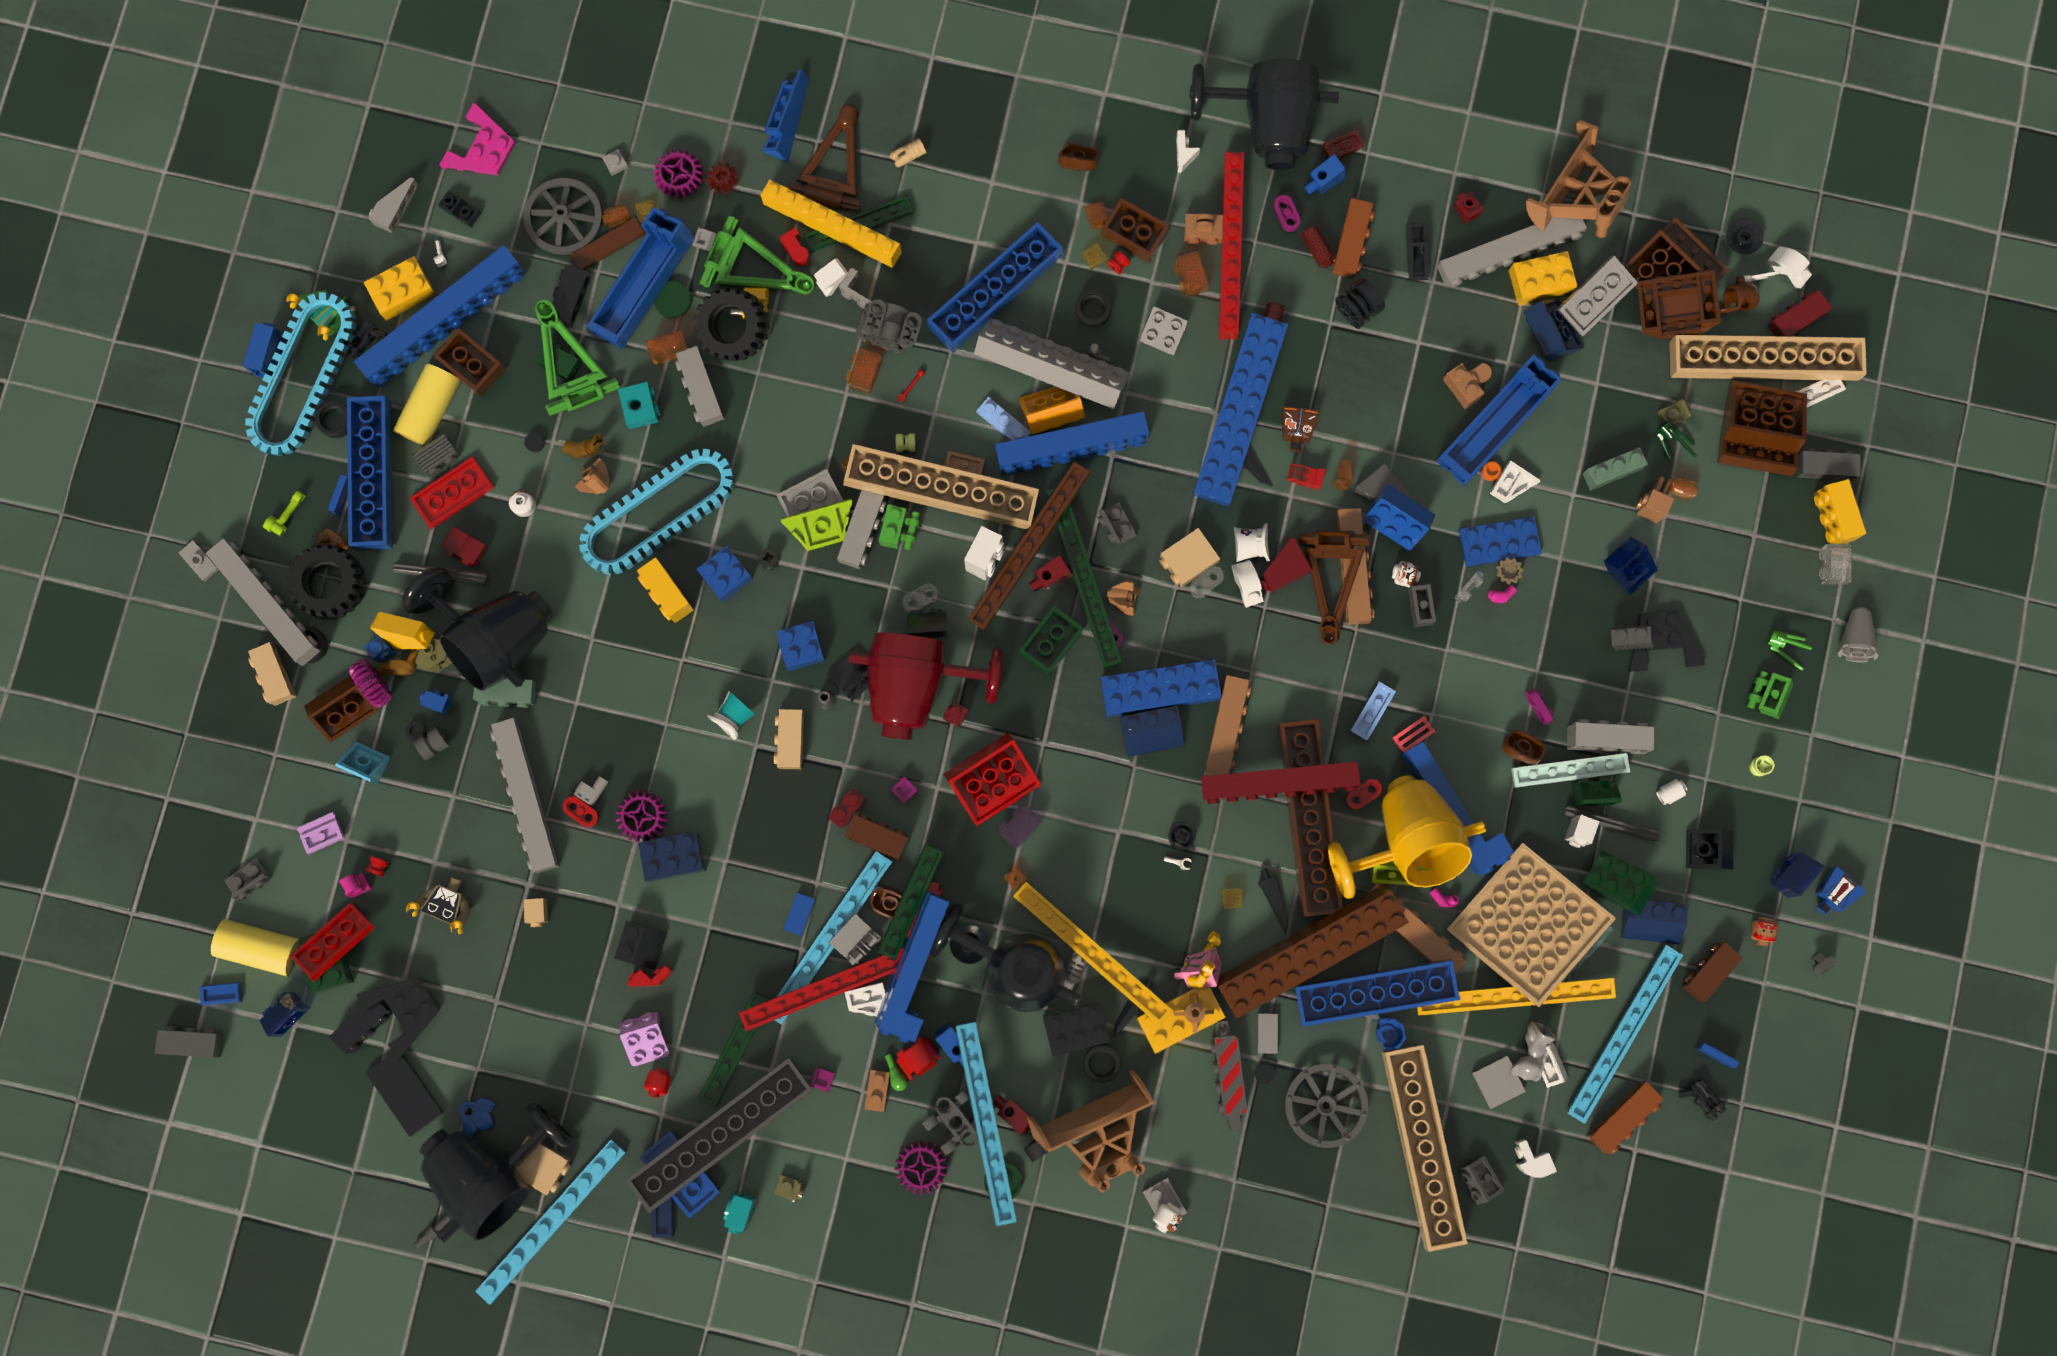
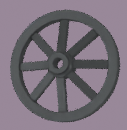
M557 178L541 184L531 193L525 204L523 218L528 235L539 248L552 254L569 255L595 240L601 229L603 213L597 196L586 184L571 178ZM564 186L561 202L558 205L547 191ZM571 187L579 189L586 194L567 206ZM543 195L553 207V210L533 209L536 201ZM591 200L595 209V217L571 211ZM531 216H553L538 231L534 232ZM572 219L594 223L585 238H583L571 222ZM557 223L555 246L542 241L540 237ZM563 225L569 227L578 239V243L562 247Z
M1316 1064L1301 1071L1290 1083L1285 1096V1113L1291 1128L1302 1140L1317 1147L1334 1148L1350 1142L1362 1130L1368 1115V1098L1360 1080L1346 1068L1335 1064ZM1319 1071H1330L1325 1094L1322 1095L1311 1074ZM1336 1072L1352 1082L1351 1086L1331 1097ZM1304 1079H1306L1313 1090L1317 1100L1294 1095L1298 1085ZM1357 1090L1360 1098V1110L1336 1105L1337 1101ZM1325 1101L1329 1104L1327 1109H1324L1322 1107V1104ZM1292 1102L1316 1106V1108L1296 1122ZM1335 1111L1359 1116L1355 1126L1349 1133L1335 1115ZM1320 1113L1317 1139L1307 1135L1300 1127ZM1327 1115H1329L1343 1137L1329 1141L1323 1140Z

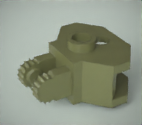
M436 633L427 649H419L415 661L418 668L425 669L428 672H440L452 664L443 650Z

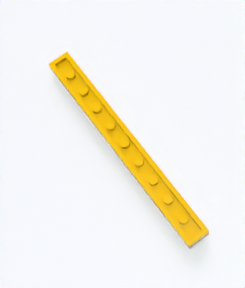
M1027 882L1014 894L1013 897L1159 1026L1173 1012L1170 1007Z
M1614 978L1561 982L1543 1004L1616 998ZM1511 986L1458 991L1460 1000L1417 1007V1014L1428 1015L1535 1004L1515 987Z

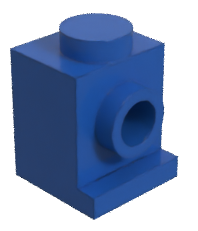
M380 636L364 646L372 659L379 663L388 661L397 654L391 645Z
M434 689L432 692L424 690L420 696V705L446 715L453 697L448 694L444 695V693Z

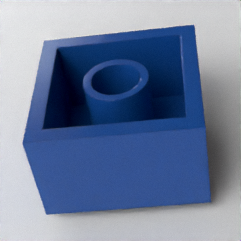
M727 546L697 568V571L722 602L753 580Z
M813 621L776 631L788 671L825 661Z

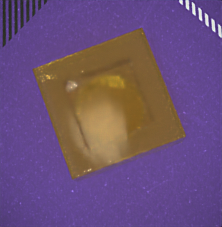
M653 200L634 204L639 224L643 223L652 207L655 208Z
M1098 244L1081 253V256L1091 270L1107 261V257Z
M1241 888L1221 890L1222 909L1243 908Z

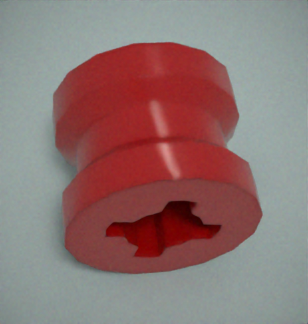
M1116 251L1114 257L1107 261V265L1116 274L1120 275L1123 272V268L1130 265V261L1123 253Z
M370 856V864L366 866L365 871L384 877V869L388 866L389 862Z

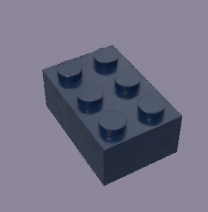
M696 831L638 843L644 880L646 882L706 871L700 836Z

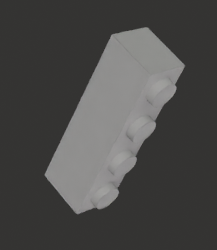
M695 346L675 353L677 356V360H675L678 371L682 370L684 376L681 377L684 388L688 387L690 392L687 395L689 403L694 405L696 409L693 412L696 422H701L704 427L724 420L698 347Z
M861 490L837 557L839 563L857 569L866 564L868 554H866L868 547L871 548L874 542V537L872 536L874 529L878 530L881 519H878L880 512H884L887 505L884 495Z

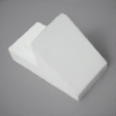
M1178 130L1176 137L1178 173H1182L1199 155L1200 148H1189V137H1185V130Z
M836 258L816 272L814 277L817 279V285L825 296L828 297L834 293L848 272L838 258Z

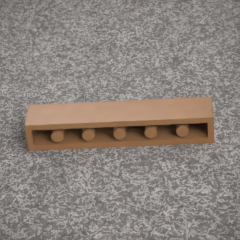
M1361 508L1338 510L1336 512L1337 530L1354 531L1355 534H1366V532H1363L1365 522L1362 521L1365 514H1361ZM1355 545L1354 549H1365V546ZM1365 550L1345 607L1346 625L1369 624L1372 618H1374V608L1370 607L1372 588L1368 586L1371 574L1370 569H1367L1366 562H1369V554ZM1340 559L1342 586L1351 559Z
M1228 675L1225 677L1204 776L1229 774V771L1233 772L1235 760H1232L1233 753H1237L1239 742L1236 741L1237 734H1241L1243 729V723H1240L1241 716H1245L1247 704H1244L1251 692V686L1248 685L1249 680Z
M1375 883L1367 893L1382 886L1383 884ZM1396 896L1395 898L1409 923L1394 932L1428 962L1452 959L1456 974L1466 963L1463 959L1464 955L1458 949L1453 950L1449 946L1450 942L1442 935L1440 937L1434 933L1435 929L1426 922L1424 924L1419 919L1420 915L1413 909L1408 910L1404 906L1406 903Z

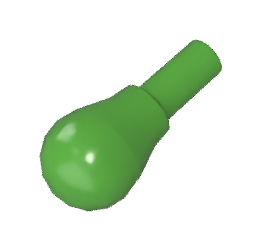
M892 1053L885 1056V1059L890 1068L891 1086L896 1091H903L908 1085V1079L900 1068L897 1067Z

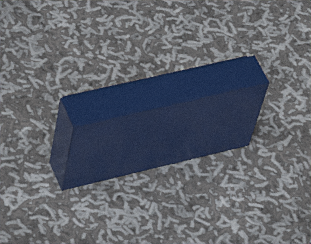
M672 1197L652 1211V1238L673 1237Z

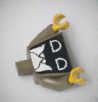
M451 877L447 887L438 884L432 886L414 902L407 904L406 912L414 909L413 917L417 916L418 909H421L420 912L449 923L451 932L458 928V934L463 933L462 926L470 915L466 895L458 892L462 881Z

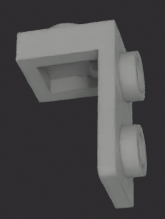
M851 268L839 285L842 292L841 295L848 300L852 298L857 301V305L864 309L872 301L852 290L859 276L858 271Z

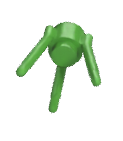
M1773 630L1767 644L1771 645L1770 650L1777 652L1800 670H1804L1799 663L1781 651L1779 647L1784 648L1787 642L1811 650V646L1795 641H1805L1806 638Z

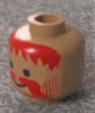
M1758 917L1757 920L1752 922L1750 937L1757 941V945L1769 946V943H1773L1777 939L1778 925L1772 918Z

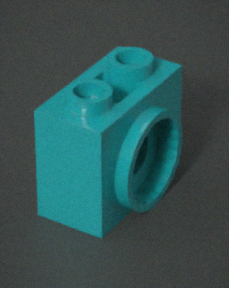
M648 382L618 389L625 422L629 429L659 422L657 416H660V410L653 398H656L654 387H650ZM635 403H641L639 409H632Z
M732 1192L724 1214V1220H726L724 1227L729 1228L728 1232L740 1234V1232L742 1233L748 1229L756 1205V1197L740 1192Z

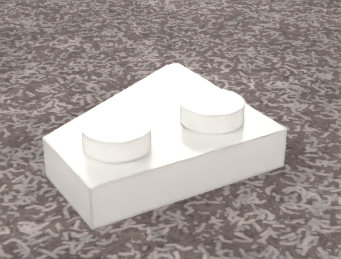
M1508 461L1491 489L1490 494L1503 503H1507L1538 484L1541 480L1514 462Z
M883 982L846 991L845 996L849 1011L877 1016L886 993Z

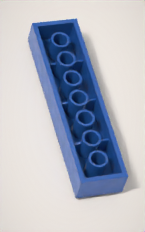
M1037 222L928 318V328L954 353L978 332L990 318L992 319L1059 260L1063 256L1062 246Z
M385 395L347 397L348 546L355 551L393 549L391 401Z
M1143 411L995 444V454L1000 475L1011 476L1016 474V471L1023 470V472H1029L1034 470V467H1051L1052 463L1060 462V464L1071 462V459L1078 458L1079 460H1084L1093 454L1102 456L1111 450L1120 452L1126 450V447L1134 446V448L1142 447L1148 442L1149 430Z
M1452 959L1295 986L1302 1027L1460 1000Z

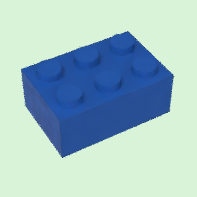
M1387 484L1368 506L1362 521L1410 551L1430 529L1435 514Z

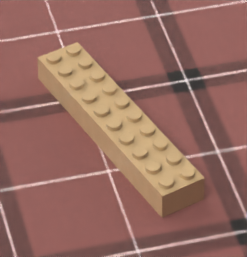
M1675 335L1670 340V378L1859 381L1867 375L1865 338Z
M855 444L852 445L843 484L844 486L1026 530L1031 526L1039 491L1037 488Z
M1424 1045L1382 1052L1424 1249L1430 1252L1468 1244Z

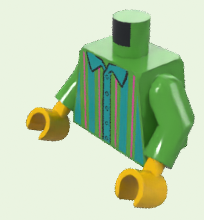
M323 290L298 296L296 294H289L286 301H293L290 303V307L293 309L303 299L310 303L307 296L311 294L319 296V292H328ZM341 290L335 294V296H338L343 301L348 299ZM329 306L319 307L310 315L311 320L319 327L317 335L323 334V340H328L329 335H333L340 330L341 318L335 308Z

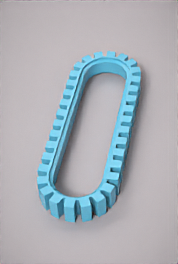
M319 292V296L311 294L307 296L310 303L303 299L298 304L303 308V311L294 310L292 316L298 319L297 323L290 320L287 327L293 329L292 333L285 331L282 336L288 342L287 344L279 342L277 347L283 350V353L280 355L275 352L272 359L278 361V364L276 366L270 363L267 368L274 373L272 376L265 374L262 379L268 382V386L265 387L260 384L257 391L263 393V396L261 398L255 395L252 401L259 405L257 408L249 407L248 413L254 415L253 419L246 418L245 425L252 427L246 430L247 436L252 438L250 442L255 447L260 448L259 450L265 453L283 456V453H293V447L299 449L303 445L299 437L307 439L310 433L303 430L304 427L312 428L315 423L309 420V416L315 417L317 411L314 409L315 404L321 406L324 403V400L318 397L320 394L327 396L329 389L323 386L325 383L331 386L334 379L328 375L330 372L337 375L339 368L333 366L334 362L342 364L344 357L338 355L339 351L347 353L349 349L348 346L343 344L344 340L351 343L354 336L348 333V330L356 331V324L351 321L356 319L354 312L349 310L351 307L345 301L333 294L329 295L326 292ZM319 307H333L341 318L340 330L293 432L283 442L272 443L262 434L261 423L263 416L310 315Z
M698 449L691 451L692 459H689L687 454L680 457L684 464L680 466L677 461L673 462L670 465L674 471L670 473L667 467L661 471L664 478L660 479L657 474L651 477L655 483L654 485L650 486L647 481L644 482L641 486L645 491L641 493L638 488L634 489L631 492L635 498L631 500L628 495H625L621 498L625 505L621 506L617 501L612 504V507L615 509L613 513L607 508L602 511L606 518L602 520L596 515L592 518L596 524L594 527L589 523L586 524L583 529L588 534L581 533L579 539L583 543L579 547L580 552L584 555L582 556L584 560L594 570L602 571L608 575H611L612 568L616 574L622 573V565H625L628 570L632 568L634 564L631 562V559L633 558L638 563L644 559L640 554L644 551L647 556L654 553L650 547L654 544L657 549L661 548L664 545L660 539L664 537L668 543L673 539L670 532L674 531L678 536L683 532L679 527L680 525L684 524L687 529L693 525L689 520L693 517L696 522L702 519L699 514L700 511L703 510L708 515L712 512L709 505L713 504L717 509L722 505L719 501L720 497L724 500L730 497L727 490L733 491L734 482L731 479H734V474L728 461L725 458L723 459L722 455L716 451L713 454L710 449H703L702 456ZM709 463L719 469L721 473L720 485L705 499L621 557L612 561H605L596 556L594 540L606 527L693 467Z

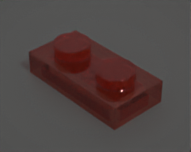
M1357 129L1322 144L1328 159L1334 154L1339 159L1364 147Z

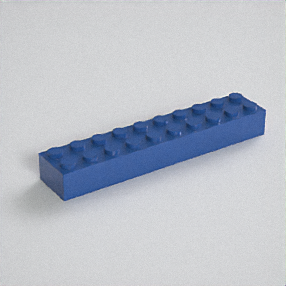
M503 245L357 358L354 363L377 389L386 386L391 378L395 375H400L409 364L417 362L423 353L431 351L434 345L439 341L445 340L450 332L462 327L468 318L476 316L481 308L490 305L495 297L499 294H504L513 283L521 281L526 273Z
M1255 313L1251 314L1193 496L1224 506H1230L1288 324Z

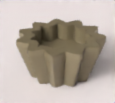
M1508 557L1505 561L1501 560L1500 566L1496 567L1498 571L1497 576L1501 577V582L1505 581L1508 585L1511 582L1517 583V580L1522 578L1521 573L1524 570L1520 567V562H1516L1515 558L1510 560Z

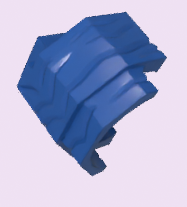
M1393 1017L1378 1019L1379 1029H1376L1375 1032L1377 1041L1382 1042L1383 1051L1398 1050L1406 1040L1404 1025Z

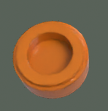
M1489 461L1482 467L1481 473L1484 479L1494 481L1498 479L1502 470L1497 462Z

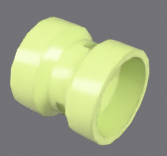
M909 433L908 435L896 434V453L907 450L915 452V433Z
M1763 755L1754 758L1750 762L1749 768L1755 776H1764L1771 773L1775 765L1772 758Z

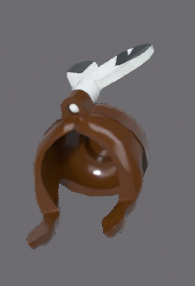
M1780 272L1736 277V283L1730 285L1724 292L1723 309H1720V314L1730 313L1739 309L1742 311L1754 309L1759 303L1760 295L1756 285L1751 283V281L1768 279V276L1777 275ZM1732 303L1736 304L1735 307L1729 308Z

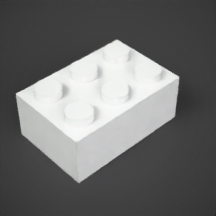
M981 526L964 559L966 571L985 581L988 576L992 577L996 570V561H1000L1005 552L1003 536Z

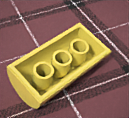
M426 364L392 431L423 446L429 444L461 381L441 368Z
M224 919L220 922L214 933L211 954L213 957L289 977L294 963L290 955L298 949L300 939Z

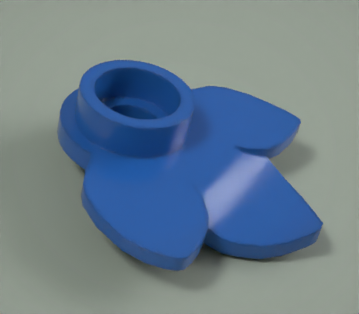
M480 1098L475 1102H463L459 1107L458 1113L460 1118L463 1119L462 1127L464 1131L474 1136L478 1128L481 1130L493 1128L494 1122L489 1112L495 1108L496 1104L486 1098ZM471 1108L472 1113L467 1115L465 1109Z

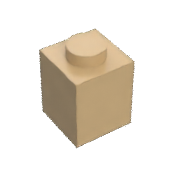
M524 899L525 923L530 924L531 927H542V923H548L547 899Z

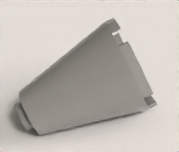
M1857 607L1851 611L1840 642L1838 656H1845L1847 661L1868 662V658L1873 657V660L1878 658L1879 651L1872 614L1865 607Z

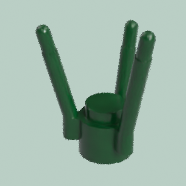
M1667 420L1657 428L1659 433L1656 436L1659 438L1669 460L1672 457L1664 438L1670 440L1675 437L1693 457L1697 456L1686 442L1692 446L1695 443L1681 432L1673 422Z

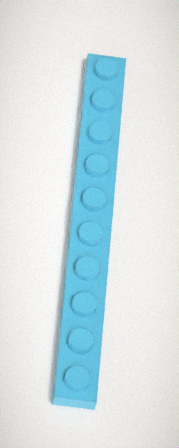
M877 851L874 853L777 997L811 983L834 949L829 941L854 914H858L873 889L892 864V861ZM788 1015L778 1018L775 1021L782 1025L788 1017Z
M1667 945L1663 946L1566 1113L1580 1122L1586 1123L1683 957L1682 954Z
M976 1022L956 1026V1032L996 1226L1014 1223L1017 1221Z
M611 1139L475 1292L491 1305L625 1155L626 1151Z

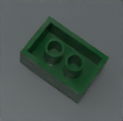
M1053 605L1020 648L1019 655L1050 677L1083 634L1084 628Z
M1602 850L1583 884L1590 892L1640 915L1659 882L1652 873Z

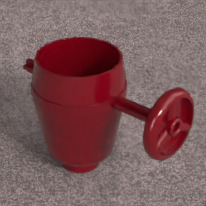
M877 632L874 634L869 654L850 651L848 663L868 665L871 719L874 723L882 725L881 736L912 740L913 729H922L926 726L943 675L986 680V702L994 704L997 701L999 686L1002 681L1003 651L999 647L992 649L988 669L945 664L944 642L941 640Z

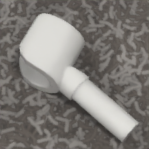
M436 241L438 256L433 259L437 266L441 267L447 263V260L443 255L440 241Z
M1166 856L1164 858V861L1179 865L1183 870L1190 869L1184 867L1183 863L1185 860L1192 862L1189 858L1181 860Z

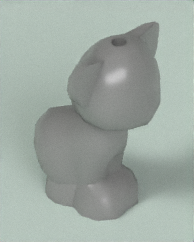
M1530 1022L1525 1035V1041L1528 1045V1056L1521 1057L1512 1066L1511 1074L1520 1076L1524 1080L1537 1082L1540 1080L1544 1069L1539 1058L1544 1054L1547 1045L1555 1041L1556 1037L1546 1025Z

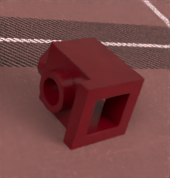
M1466 192L1461 193L1456 197L1457 201L1453 206L1465 224L1479 217L1484 211V207L1479 204L1472 192L1469 194Z
M956 702L952 703L946 709L943 720L959 729L969 711Z

